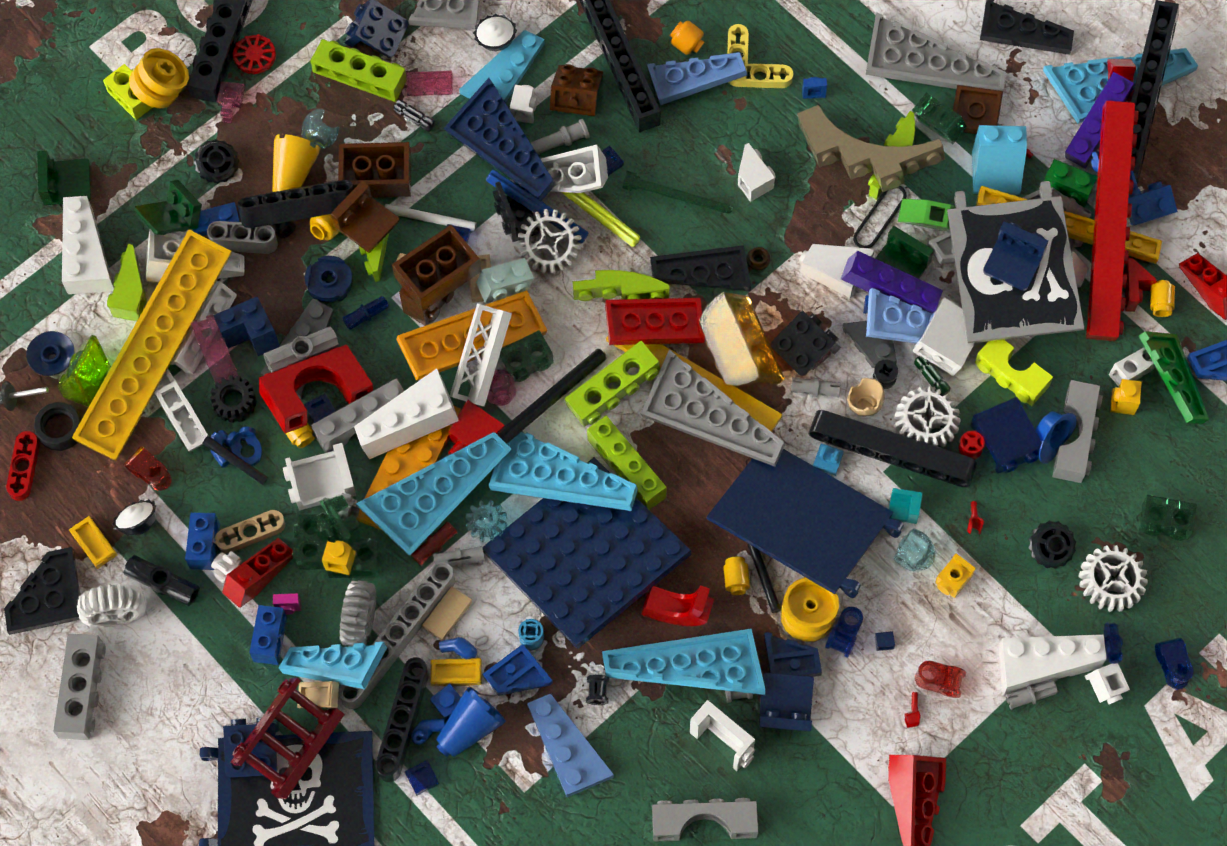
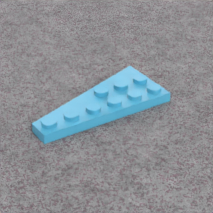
M1187 48L1170 50L1162 86L1197 70L1198 65ZM1136 54L1135 57L1129 58L1119 56L1088 60L1087 63L1073 64V62L1064 63V66L1058 67L1048 65L1044 66L1043 72L1077 124L1085 120L1108 82L1107 60L1131 59L1136 65L1133 76L1135 87L1143 54Z
M493 432L356 503V505L410 556L510 452L511 448Z
M520 432L507 443L511 450L494 467L489 482V488L492 491L632 511L638 491L636 484L613 473L608 474L598 469V466L592 463L587 464L581 461L579 457L548 442L535 439L534 435L527 432L526 434Z
M752 629L602 651L605 674L609 678L765 695V685Z

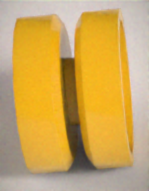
M155 48L147 51L140 59L139 64L131 72L129 84L134 95L141 102L150 107L167 108L174 103L179 93L187 85L189 73L186 65L177 55L165 49Z
M806 577L796 580L788 587L781 608V622L785 631L793 638L803 642H815L825 638L834 626L839 610V597L837 593H831Z

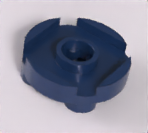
M322 256L313 265L311 263L305 272V284L310 296L322 302L342 301L347 297V293L352 288L353 276L350 267L345 264L344 260L336 256ZM332 275V278L335 280L331 283H326V281H323V278Z

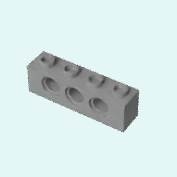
M68 633L53 730L58 738L89 740L90 732H94L95 717H93L94 707L98 706L99 694L96 692L97 683H100L102 680L100 661L104 659L106 646L98 635ZM90 658L86 666H79L81 660ZM79 683H87L83 690L76 691ZM83 707V710L79 715H72V712L75 708Z

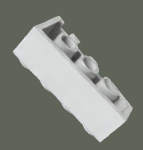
M87 196L63 197L62 283L68 294L110 292L114 290L94 212Z
M435 369L355 425L354 428L362 449L368 458L371 459L458 422L459 419L445 383L438 370Z
M1104 635L1002 638L998 646L1002 694L1005 696L1007 693L1027 688V685L1034 686L1049 680L1057 681L1060 678L1071 677L1101 668L1106 661Z

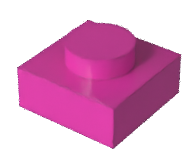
M298 593L273 594L274 607L283 608L286 615L294 614L295 611H301V599Z

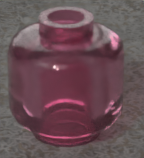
M500 369L495 370L487 400L490 403L504 406L509 404L516 396L517 390L514 378L510 372Z

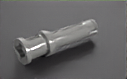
M579 119L578 123L568 127L562 126L558 132L531 142V145L537 154H541L561 145L570 146L574 141L590 138L584 120Z

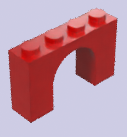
M347 344L259 377V393L285 434L307 426V409L296 393L306 383L312 381L331 383L340 390L348 404L373 391V383Z

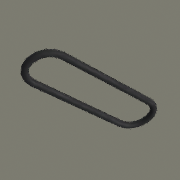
M902 186L897 187L902 191L903 199H906L905 189ZM889 190L881 194L854 233L853 241L859 248L873 247L900 209L901 201L871 244L861 245L858 243V233Z

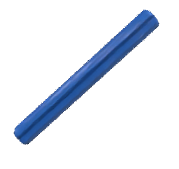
M495 170L488 174L486 179L488 183L495 187V183L500 181L504 193L534 213L539 212L541 218L545 217L544 209H547L549 216H552L553 208L542 201L540 202L511 180ZM558 212L557 218H560L561 213ZM549 222L561 231L566 230L558 223ZM573 222L570 228L575 226L579 228L573 235H580L582 239L578 242L583 243L589 233Z

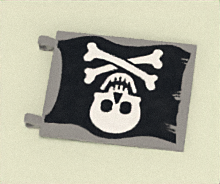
M1049 181L1040 183L1039 192L1041 199L966 207L965 192H955L954 202L956 208L947 209L968 343L1084 330L1061 196L1052 197ZM1003 222L1015 223L1022 227L1023 230L1030 233H1039L1046 240H1049L1046 252L1028 289L1025 291L983 273V268L998 239Z

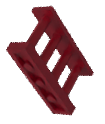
M299 678L285 679L277 689L279 694L244 744L240 743L232 753L234 758L230 762L234 766H242L244 762H247L271 780L274 786L271 793L278 799H287L345 715L338 708L321 709L296 690L301 682ZM289 698L317 718L318 725L314 731H308L281 711ZM274 719L303 740L302 743L304 745L299 752L294 753L266 732ZM259 740L288 761L289 767L284 774H279L251 753Z

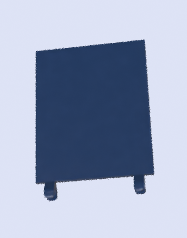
M783 449L776 467L752 458L706 518L831 593L836 594L840 588L850 598L857 596L861 585L858 581L847 579V577L880 531L884 528L890 536L898 538L904 527L901 521L890 519L893 511Z

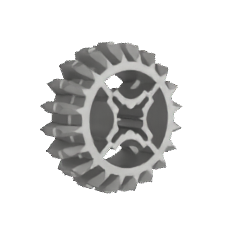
M358 580L351 581L348 585L340 616L339 633L342 645L352 647L354 643H364L367 645L369 642L377 597L373 583Z

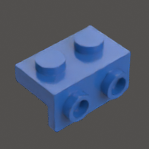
M1161 181L1147 185L1148 189L1140 191V188L1132 192V195L1129 194L1128 203L1132 204L1131 217L1129 218L1130 224L1135 226L1178 212L1171 185H1164Z

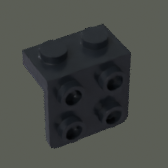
M500 181L496 182V190L493 191L494 206L497 215L502 217L503 222L501 223L505 235L510 234L512 242L522 240L523 238H519L518 234H526L527 231L523 230L521 225L524 224L529 227L531 224L527 221V218L531 217L535 221L533 213L508 195L506 196ZM538 226L534 229L531 236L539 234Z
M803 310L771 342V347L800 376H805L829 351L836 354L841 348L836 343L839 338L830 329L825 332L820 327L823 322L813 313L809 316Z

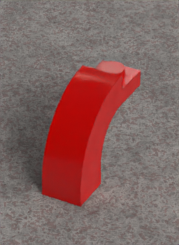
M701 585L693 594H678L653 586L647 593L641 615L674 625L700 626L707 623L714 599L708 597L710 588Z

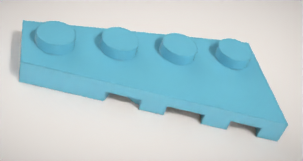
M524 30L507 48L503 49L459 89L460 94L470 99L482 84L490 78L506 103L513 93L515 85L519 84L544 46V39Z
M375 642L374 645L366 646L364 643H354L352 647H342L341 644L331 645L329 648H320L319 646L290 647L279 669L283 674L324 682H339L340 685L365 689L387 646L384 642Z

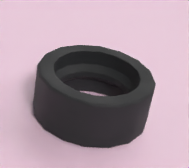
M54 402L46 405L38 412L35 417L34 429L37 437L45 447L55 451H63L78 443L72 439V436L82 419L73 406L65 402ZM58 415L69 416L72 419L73 427L68 434L60 438H50L46 434L45 425L51 418Z

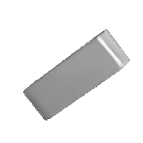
M215 221L207 228L209 240L233 252L269 254L278 247L275 231L270 225L246 228L241 222ZM218 234H224L220 238L215 237ZM241 236H247L244 239H238ZM265 237H270L267 241H261Z

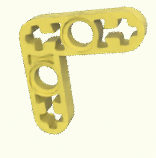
M741 24L731 26L728 31L727 54L736 51L743 53L744 57L742 60L746 71L750 72V79L744 76L728 83L735 87H789L793 81V70L791 67L780 64H748V29ZM736 33H740V44H736ZM756 72H763L766 74V78L758 80L754 77V74ZM771 73H773V80L770 79ZM780 74H785V79H781Z

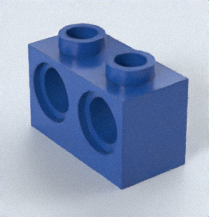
M190 512L185 560L190 569L215 570L211 565L217 554L215 536L219 532L220 527L215 513Z
M258 605L249 652L253 662L279 665L287 621L283 608Z

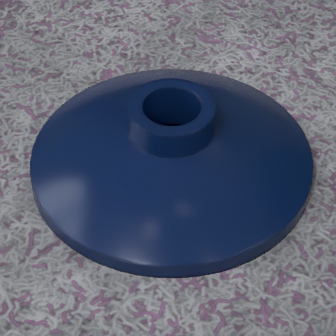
M48 331L37 335L30 342L26 351V359L31 369L44 376H53L65 371L73 362L75 355L74 345L70 338L57 331ZM50 355H56L55 358L49 359Z

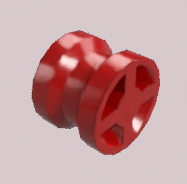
M967 431L964 433L958 446L959 454L974 460L979 458L985 445L984 437L977 431Z

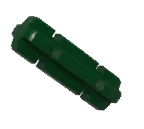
M918 356L914 364L919 370H922L921 373L929 384L936 388L935 391L940 389L942 397L948 394L951 388L946 381L942 380L943 377L934 365L929 364L927 359Z

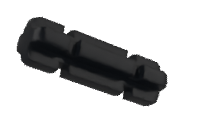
M399 99L394 104V111L396 113L404 114V118L417 126L421 125V128L425 131H431L434 127V119L429 116L425 117L424 113L411 105L407 106L405 101Z

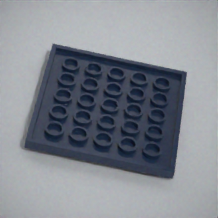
M595 457L587 462V464L592 463L598 466V469L610 474ZM636 497L632 511L543 498L483 546V553L577 649L692 555L691 550Z

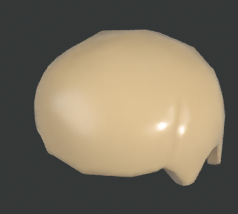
M862 378L859 385L851 387L847 402L850 410L857 415L871 416L881 410L885 394L882 384L876 379Z

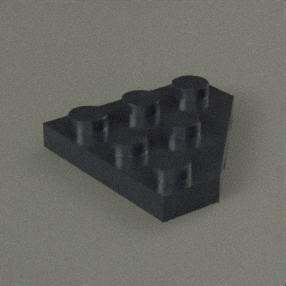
M72 547L47 552L41 559L42 562L34 573L31 572L21 585L19 593L5 606L6 628L9 635L81 620L77 612L80 589Z

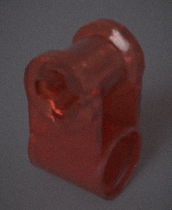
M142 446L124 463V466L133 475L142 479L157 491L165 490L171 484V475L166 470L164 464Z
M924 661L920 664L915 674V682L922 689L937 692L951 698H960L962 694L960 691L962 678L966 676V671L955 666H948L934 661ZM922 671L931 672L934 679H926L922 675Z

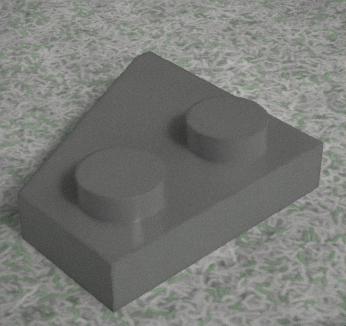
M867 321L843 323L844 333H848L855 342V347L865 355L866 361L872 368H875V365L881 360L888 359L895 364L897 363L893 340L866 337Z

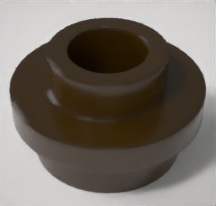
M756 247L749 251L747 263L752 269L763 270L770 264V254L764 248ZM761 258L763 261L757 262L754 259Z

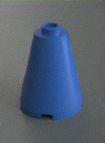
M471 686L463 693L436 739L439 743L436 747L446 757L450 754L453 757L457 756L506 722L504 717L486 699L479 696V693Z

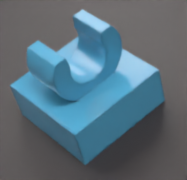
M821 443L813 466L823 472L836 476L844 451Z

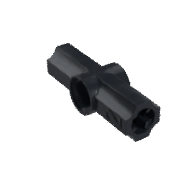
M136 555L129 558L123 572L125 576L154 589L157 594L166 595L187 606L195 602L200 590L198 585L169 572L166 567L157 566ZM167 577L163 584H156L159 578Z

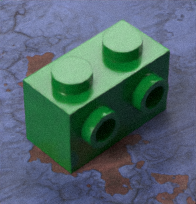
M1054 159L1044 181H1049L1051 188H1055L1067 197L1074 198L1079 205L1085 207L1095 186L1097 176Z

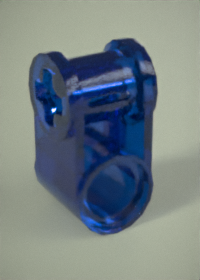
M851 606L842 611L836 626L832 629L826 642V649H835L843 653L846 658L850 656L863 622V613L860 609ZM848 616L855 617L858 623L849 625L845 622V618Z
M1176 638L1156 643L1155 654L1167 684L1176 690L1185 688L1192 678L1194 671L1183 639Z

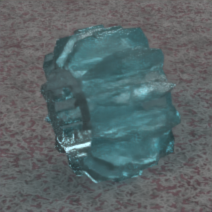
M480 500L479 508L473 505L470 507L472 513L466 514V520L469 521L466 524L467 530H472L471 536L473 538L480 535V541L483 543L486 537L493 541L494 535L502 536L503 532L501 529L507 528V522L504 521L507 519L506 512H501L502 506L500 504L494 507L492 500L487 505H484V502ZM484 519H488L490 523L485 524Z

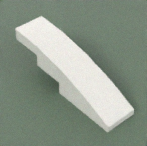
M167 369L154 394L184 445L191 452L203 445L202 442L208 434L169 369Z

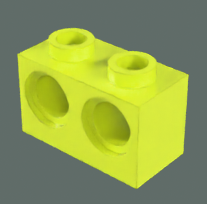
M123 64L107 76L103 82L107 92L135 120H138L153 107L136 99L137 97L134 95L129 84V77L133 69L130 70Z

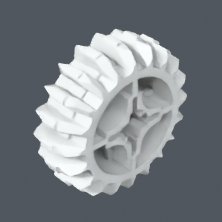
M544 209L545 217L542 218L539 212H535L537 220L533 221L531 217H528L527 221L531 225L529 227L524 224L521 225V228L527 231L526 234H518L519 238L525 239V242L518 243V247H526V250L521 251L520 255L525 256L529 254L530 257L526 259L527 263L529 264L534 260V270L541 264L542 273H546L547 266H550L551 273H555V265H558L560 270L563 271L564 266L562 263L564 261L569 266L572 265L571 260L568 259L570 255L574 258L578 257V254L572 252L573 248L581 249V245L574 244V241L582 239L580 235H573V233L579 230L578 226L570 228L574 220L571 218L565 222L566 213H562L561 217L557 218L558 211L555 209L552 216H549L548 210ZM545 222L558 223L566 230L551 233ZM539 226L542 237L540 241L530 246L531 234ZM544 230H546L551 238H556V242H553L555 244L553 246L555 252H553L549 245H542L546 237ZM569 237L568 249L561 257L557 249L558 243L564 240V238ZM547 249L551 252L554 260H542L535 256L534 252Z
M919 387L917 394L910 391L908 397L903 396L901 404L896 406L897 412L894 415V419L897 422L895 423V428L900 430V435L937 447L939 444L944 448L947 441H953V434H957L959 430L957 426L960 425L961 419L957 417L960 412L959 409L954 408L956 405L955 401L948 402L949 395L946 394L942 397L940 389L936 393L931 392V387H928L926 392H923L921 387ZM924 405L922 409L910 412L913 408ZM926 412H928V416H927V417L930 418V419H929L928 427H927V421L925 420ZM913 426L918 427L921 430V432L915 429ZM944 426L939 432L930 433L932 429Z
M1106 545L1102 551L1097 548L1093 552L1094 555L1088 554L1086 557L1087 562H1083L1081 565L1083 571H1080L1079 578L1083 580L1079 585L1082 588H1086L1083 592L1084 596H1092L1090 604L1098 601L1099 609L1107 605L1108 611L1112 612L1114 606H1116L1117 610L1121 612L1124 606L1130 609L1133 606V602L1138 603L1140 601V595H1144L1146 591L1144 586L1147 585L1148 580L1143 578L1146 576L1147 570L1140 569L1143 561H1134L1137 557L1136 553L1129 556L1127 555V548L1119 552V548L1116 545L1111 551ZM1108 563H1115L1118 566H1111ZM1094 570L1098 573V577H1100V579L1102 580V585L1100 587L1095 581ZM1126 570L1131 576L1132 587L1128 584L1129 581L1125 578L1124 573ZM1119 573V575H1118V577H1117V580H1116V579H1115V581H1112V580H1111V582H1110L1109 584H1107L1108 581H1109V579H1110L1112 576L1115 577V576ZM1109 591H1115V592H1117L1119 595H1114V594H1110V593H1107V592H1109Z
M119 583L116 585H100L98 588H91L90 591H85L79 596L77 612L82 623L89 626L107 627L131 623L133 620H138L145 615L146 597H144L142 589L135 585H120Z

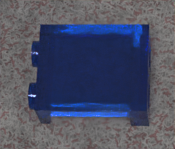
M1017 397L973 415L970 425L973 431H979L984 437L985 444L996 462L995 470L997 474L1003 471L1005 473L1012 472L1022 463L1027 462V464H1030L1039 459L1042 442Z

